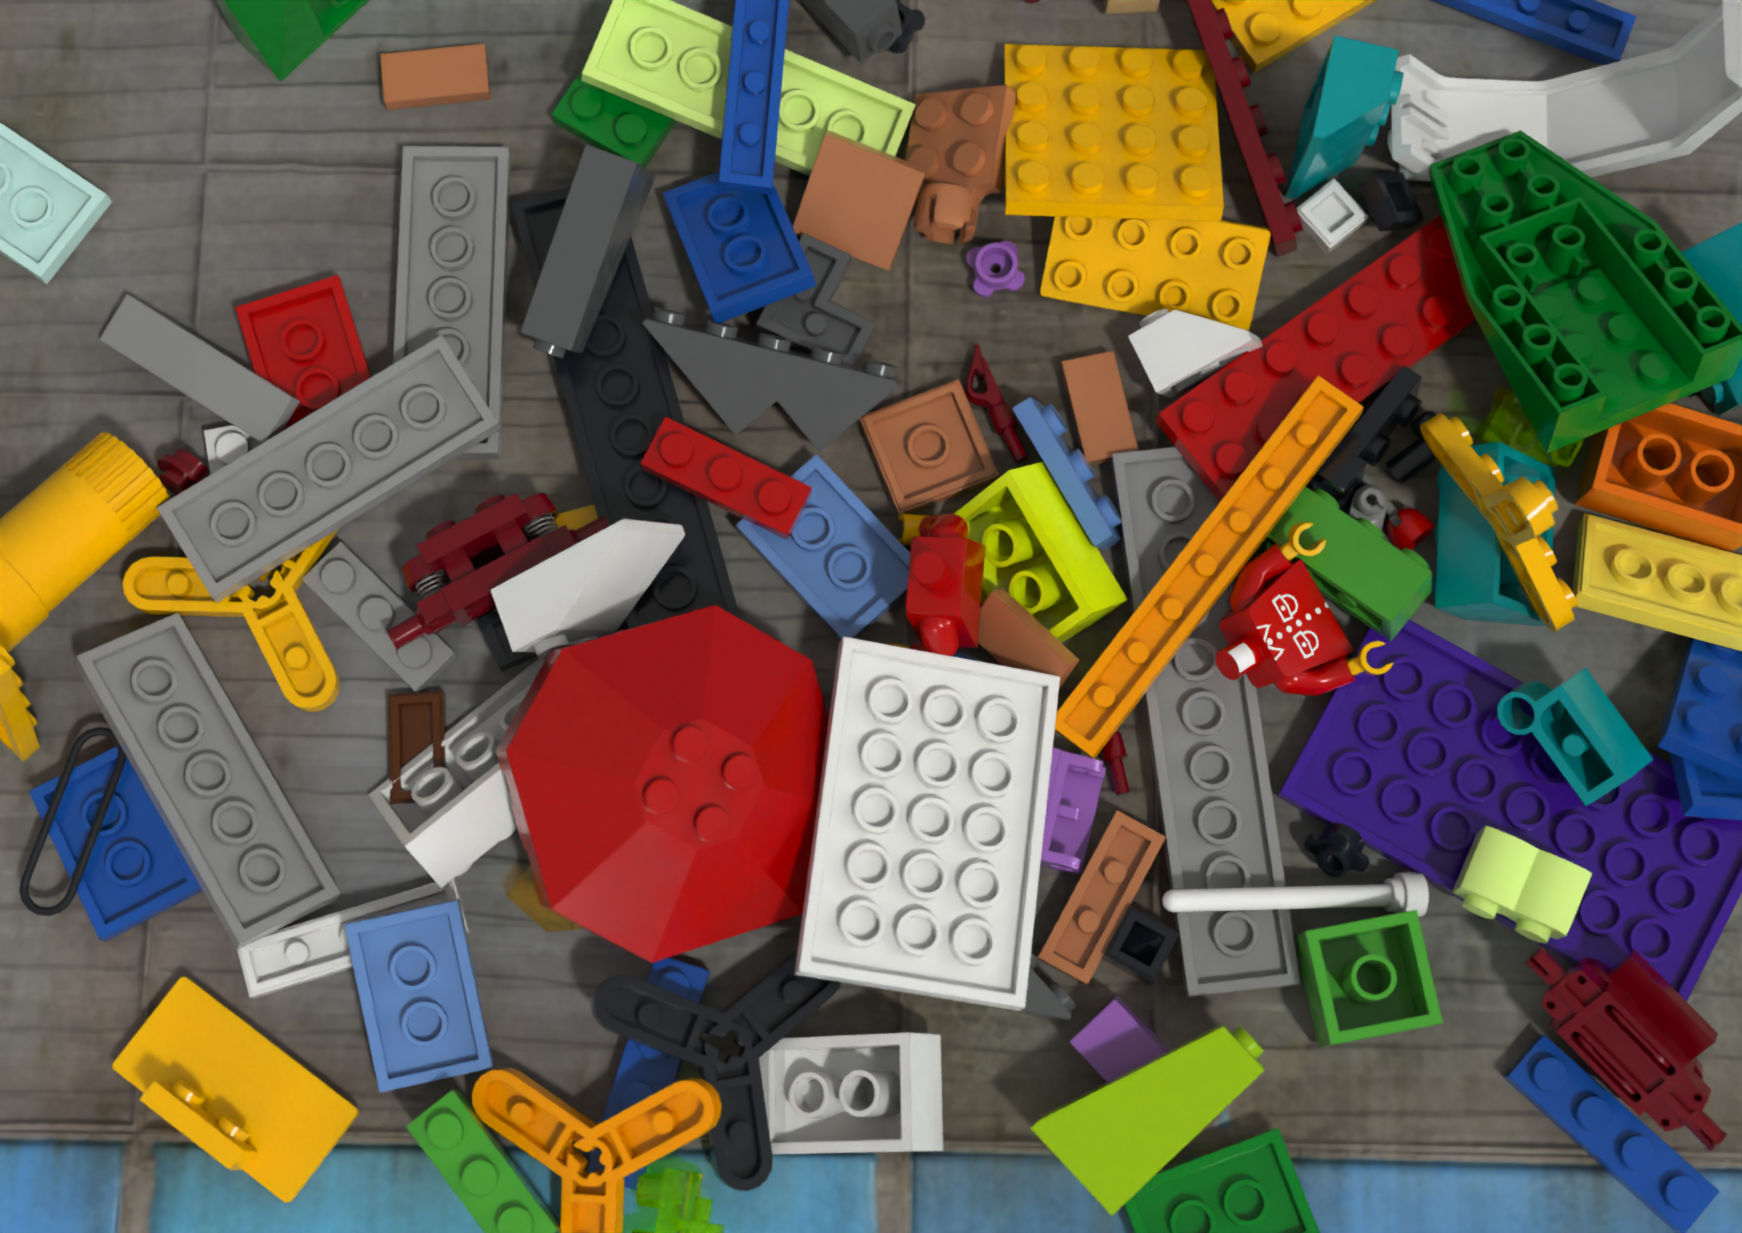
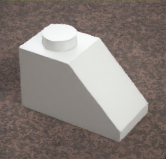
M1168 309L1156 311L1145 317L1139 323L1141 329L1128 336L1156 393L1168 398L1215 374L1246 351L1251 352L1263 347L1260 338L1245 329L1179 310L1169 312Z

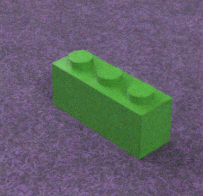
M1305 487L1261 543L1259 551L1263 553L1276 543L1280 546L1287 543L1289 531L1294 524L1304 521L1314 523L1311 527L1300 533L1299 544L1302 548H1308L1318 539L1325 538V547L1314 556L1298 554L1291 559L1294 563L1302 559L1321 594L1391 642L1431 593L1432 572L1429 570L1428 563L1413 550L1403 548L1400 551L1384 540L1381 530L1367 519L1359 517L1355 520L1341 511L1338 502L1326 491L1320 488L1310 490Z
M451 1090L406 1126L485 1233L560 1232V1221L488 1125L476 1115L473 1105L463 1092Z

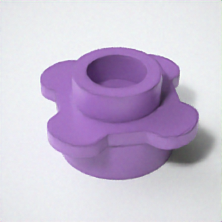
M1010 241L990 243L983 248L974 247L968 252L966 261L968 266L973 268L976 280L973 283V290L977 295L986 298L990 297L994 291L1008 289L1015 292L1021 289L1025 276L1018 270V248ZM993 265H998L1001 270L999 273H993L990 268Z

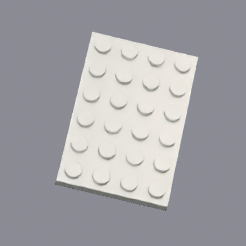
M849 637L841 639L837 654L794 975L1017 1011L1025 1008L1060 685L1059 676Z

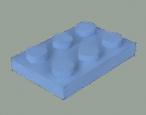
M816 454L791 476V478L812 487V494L788 540L745 519L736 524V530L840 641L843 637L857 639L907 594L910 552Z
M460 899L348 922L344 925L379 1093L493 1068L494 1061Z

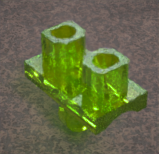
M1499 387L1495 394L1490 414L1473 434L1482 442L1491 443L1499 441L1556 468L1558 464L1565 467L1571 465L1583 444V439L1546 454L1515 393Z
M665 1168L664 1173L640 1175L636 1192L637 1205L657 1208L658 1215L655 1231L633 1229L632 1233H724L725 1225L709 1222L713 1199L700 1197L703 1173Z

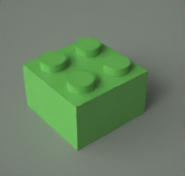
M1417 910L1308 930L1294 937L1318 1048L1426 1028L1443 1023Z

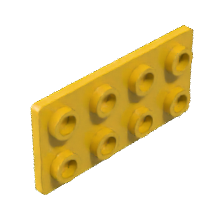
M1055 216L1040 293L1048 298L1145 316L1162 309H1168L1169 312L1179 310L1249 331L1270 241V231L1267 228L1224 220L1191 221Z
M187 977L179 978L112 1064V1068L144 1093L139 1099L141 1102L229 1170L245 1171L285 1203H290L297 1197L360 1113L354 1104Z

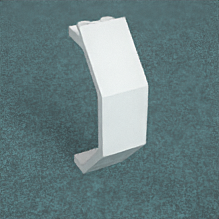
M1722 0L1721 5L1669 48L1544 81L1450 78L1439 75L1410 54L1398 57L1395 71L1403 72L1404 75L1395 105L1391 104L1392 129L1388 133V147L1392 159L1399 163V172L1404 173L1406 180L1431 181L1428 174L1431 164L1520 130L1589 177L1689 155L1742 112V0Z

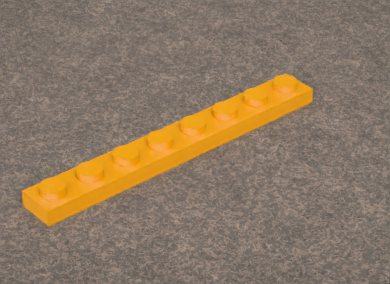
M1319 375L1057 711L1055 731L1090 758H1096L1363 413L1362 405Z

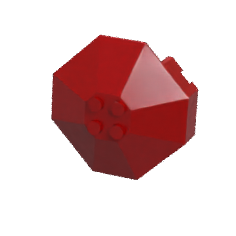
M717 605L698 608L602 637L551 650L495 750L501 772L505 773L513 801L511 807L522 845L528 853L536 881L534 882V887L539 904L634 956L651 963L803 914L829 721L812 660Z

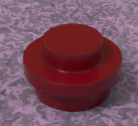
M177 448L171 455L164 454L157 461V465L162 472L159 476L161 483L175 495L180 494L210 475L209 470L198 458L181 448Z

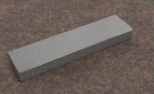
M126 294L99 339L261 443L283 431L300 403L298 399Z

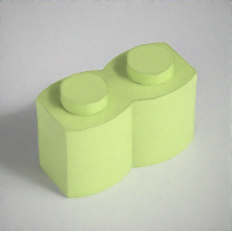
M1485 826L1477 831L1452 892L1464 899L1462 906L1466 910L1487 919H1494L1497 913L1504 915L1517 923L1515 931L1540 943H1548L1550 937L1557 940L1567 936L1592 873L1566 859L1539 850L1515 836Z

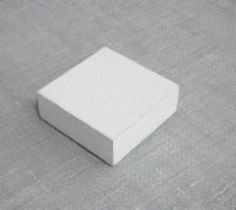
M1332 179L1296 208L1303 229L1326 255L1363 226L1369 218L1366 212L1335 179Z

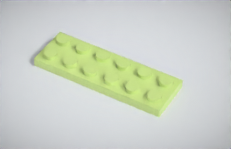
M613 0L583 69L581 81L721 139L732 26L671 0ZM785 49L775 162L810 176L824 135L828 130L896 156L916 104Z

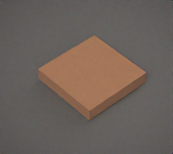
M828 130L824 135L793 224L795 234L802 236L805 233L850 254L854 258L890 271L928 169Z
M959 379L865 414L859 419V424L897 516L901 513H915L993 483L999 478L998 471Z

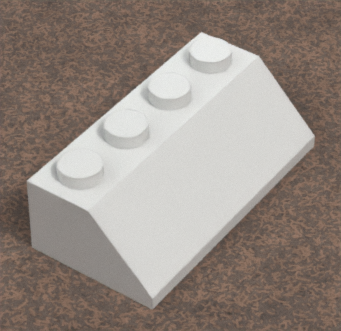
M538 658L445 733V738L442 740L441 745L442 747L445 745L446 768H434L433 743L401 768V776L399 778H401L402 791H411V796L416 803L391 804L390 789H392L393 783L392 781L390 782V778L368 795L402 844L441 888L455 877L464 874L472 866L473 862L499 841L505 840L512 835L517 828L511 807L513 801L505 773L501 772L495 750L545 661L544 658Z

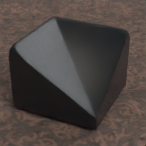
M1130 905L1102 960L1151 985L1155 982L1180 932Z

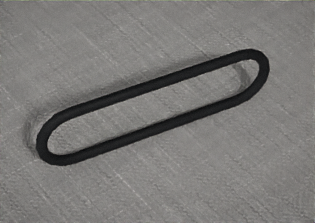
M93 728L85 731L77 738L72 746L23 873L19 889L24 905L28 910L37 915L51 916L58 914L67 908L75 897L126 762V755L114 733L109 728ZM98 735L106 736L117 745L118 758L68 891L63 900L56 906L49 908L40 907L29 896V882L80 749L91 737Z

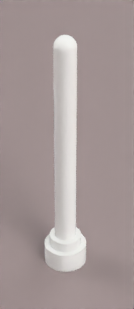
M1398 872L1394 874L1393 878L1385 879L1383 884L1172 889L1163 895L1162 903L1164 908L1170 912L1384 907L1387 912H1394L1395 914L1417 910L1418 917H1422L1428 909L1429 890L1426 878L1422 873Z

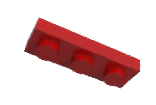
M666 416L640 463L642 470L788 540L812 494V487Z

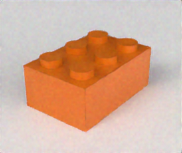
M1669 403L1598 432L1592 437L1574 505L1698 544L1733 552L1742 546V425Z

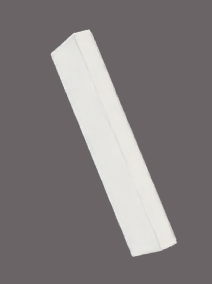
M456 878L452 879L442 888L434 882L283 928L238 949L249 997L253 999L352 969L353 964L344 926L348 922L460 899L466 933L471 932Z

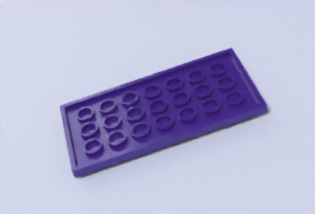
M1411 620L1407 621L1391 642L1368 627L1352 658L1357 657L1360 649L1366 644L1380 641L1385 644L1377 648H1371L1366 656L1367 663L1372 668L1379 669L1393 662L1392 667L1380 675L1373 676L1362 672L1355 675L1356 681L1334 689L1276 796L1326 825L1338 823L1353 828L1363 838L1365 847L1410 872L1422 873L1427 882L1461 901H1464V899L1452 891L1477 831L1485 826L1508 833L1539 850L1566 859L1586 869L1592 875L1567 936L1557 940L1550 937L1548 943L1534 942L1574 965L1582 958H1592L1599 960L1609 969L1636 950L1687 1002L1742 893V820L1684 816L1672 765L1651 753L1649 754L1654 760L1630 779L1588 806H1585L1532 732L1525 735H1516L1507 731L1501 725L1497 715L1499 701L1504 695L1523 682ZM1520 698L1522 710L1527 715L1534 717V710L1531 704ZM1496 914L1494 918L1496 921L1515 931L1516 922L1504 915Z

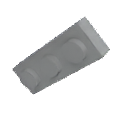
M341 541L301 579L416 693L423 692L458 657L436 634L429 636L425 634L397 650L386 629L414 616L415 613Z

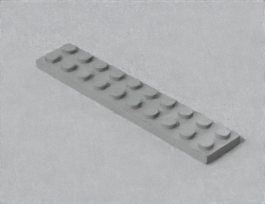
M1176 447L1114 453L1110 459L1116 506L1122 520L1119 527L1122 537L1121 541L1132 615L1220 503ZM1239 573L1143 696L1162 833L1166 836L1164 848L1170 890L1286 887L1257 690L1246 674L1236 680L1226 678L1218 669L1215 660L1216 653L1229 645L1220 629V619L1231 610L1229 598ZM1289 909L1174 912L1176 931L1180 932L1177 940L1186 998L1300 984Z

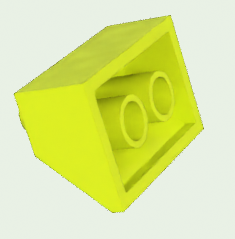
M1044 461L1008 470L954 513L967 522V538L985 545L982 604H984L991 591L1002 587L1062 643L1091 627L1128 600L1099 550L1092 544Z

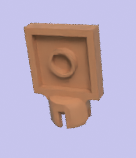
M1008 85L915 95L914 104L916 105L912 114L905 161L928 169L917 197L914 218L915 231L924 233L927 240L937 243L954 244L955 232L961 228L958 243L964 244L971 241L976 233L980 203L989 194L1002 193L1005 173V138L1013 119L1017 94Z

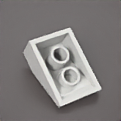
M622 519L491 589L490 591L512 652H536L538 658H545L551 650L602 637L617 631L684 538L685 532L682 525Z
M907 1032L782 1038L759 1057L772 1154L943 1151L941 1035Z

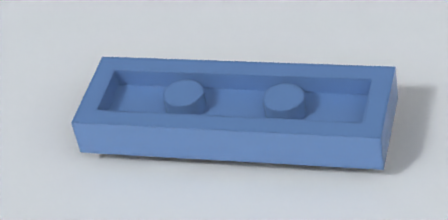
M1032 397L1013 407L1014 413L1094 547L1106 551L1120 542L1122 537L1116 528L1117 525L1122 523L1120 514L1107 495H1103L1100 498L1097 496L1088 481L1095 477L1094 471L1079 449L1073 452L1070 451L1061 436L1068 429L1056 408L1051 403L1044 407L1041 402Z

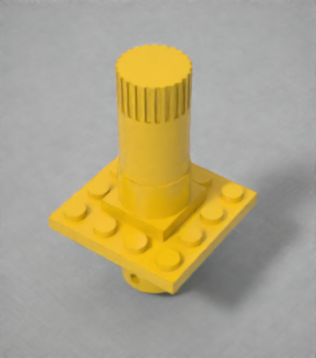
M107 432L99 433L0 518V741L23 762L40 748L34 731V727L38 723L26 709L31 704L19 690L23 682L11 669L16 663L9 652L42 624L55 607L161 514L157 507L170 499L169 494L166 493L167 490L161 484L159 478L144 463L143 459L126 446L123 441L118 440L117 437L111 436Z

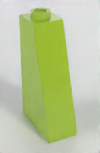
M1222 1023L1043 1114L1030 1129L1112 1216L1265 1071L1264 1065L1257 1059L1264 1052V1049L1241 1025L1232 1032Z

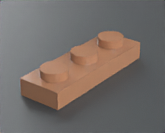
M1117 810L1039 953L1037 960L1087 986L1166 836Z

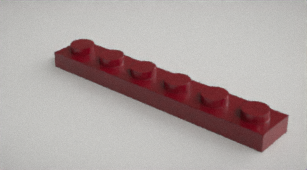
M1186 0L1210 68L1213 70L1220 99L1266 228L1270 231V239L1276 256L1279 257L1296 251L1295 234L1303 231L1301 220L1294 202L1291 201L1284 204L1277 185L1286 182L1276 152L1266 155L1260 137L1267 135L1268 129L1259 104L1249 107L1243 88L1251 86V82L1242 56L1232 59L1226 41L1234 38L1226 11L1224 8L1215 11L1211 0Z

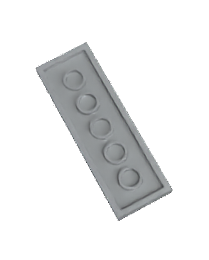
M403 146L393 364L442 335L501 427L499 431L453 459H501L512 156L509 147Z
M440 335L158 506L157 509L211 597L219 603L499 431L501 427L443 336Z
M179 612L76 656L74 665L236 950L337 900L340 891Z

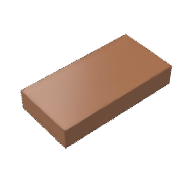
M485 43L380 54L383 96L387 110L491 100L488 55Z
M1114 351L1062 361L1060 369L1080 450L1090 466L1110 462L1111 456L1114 453L1139 451Z
M1002 587L991 591L980 610L978 643L1002 666L1059 676L1060 690L1079 662V659Z

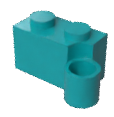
M1584 668L1553 690L1542 682L1527 681L1504 695L1499 701L1497 715L1501 725L1507 731L1516 735H1525L1532 732L1585 806H1588L1621 785L1654 760L1587 668ZM1520 698L1531 704L1534 710V717L1527 715L1522 710Z

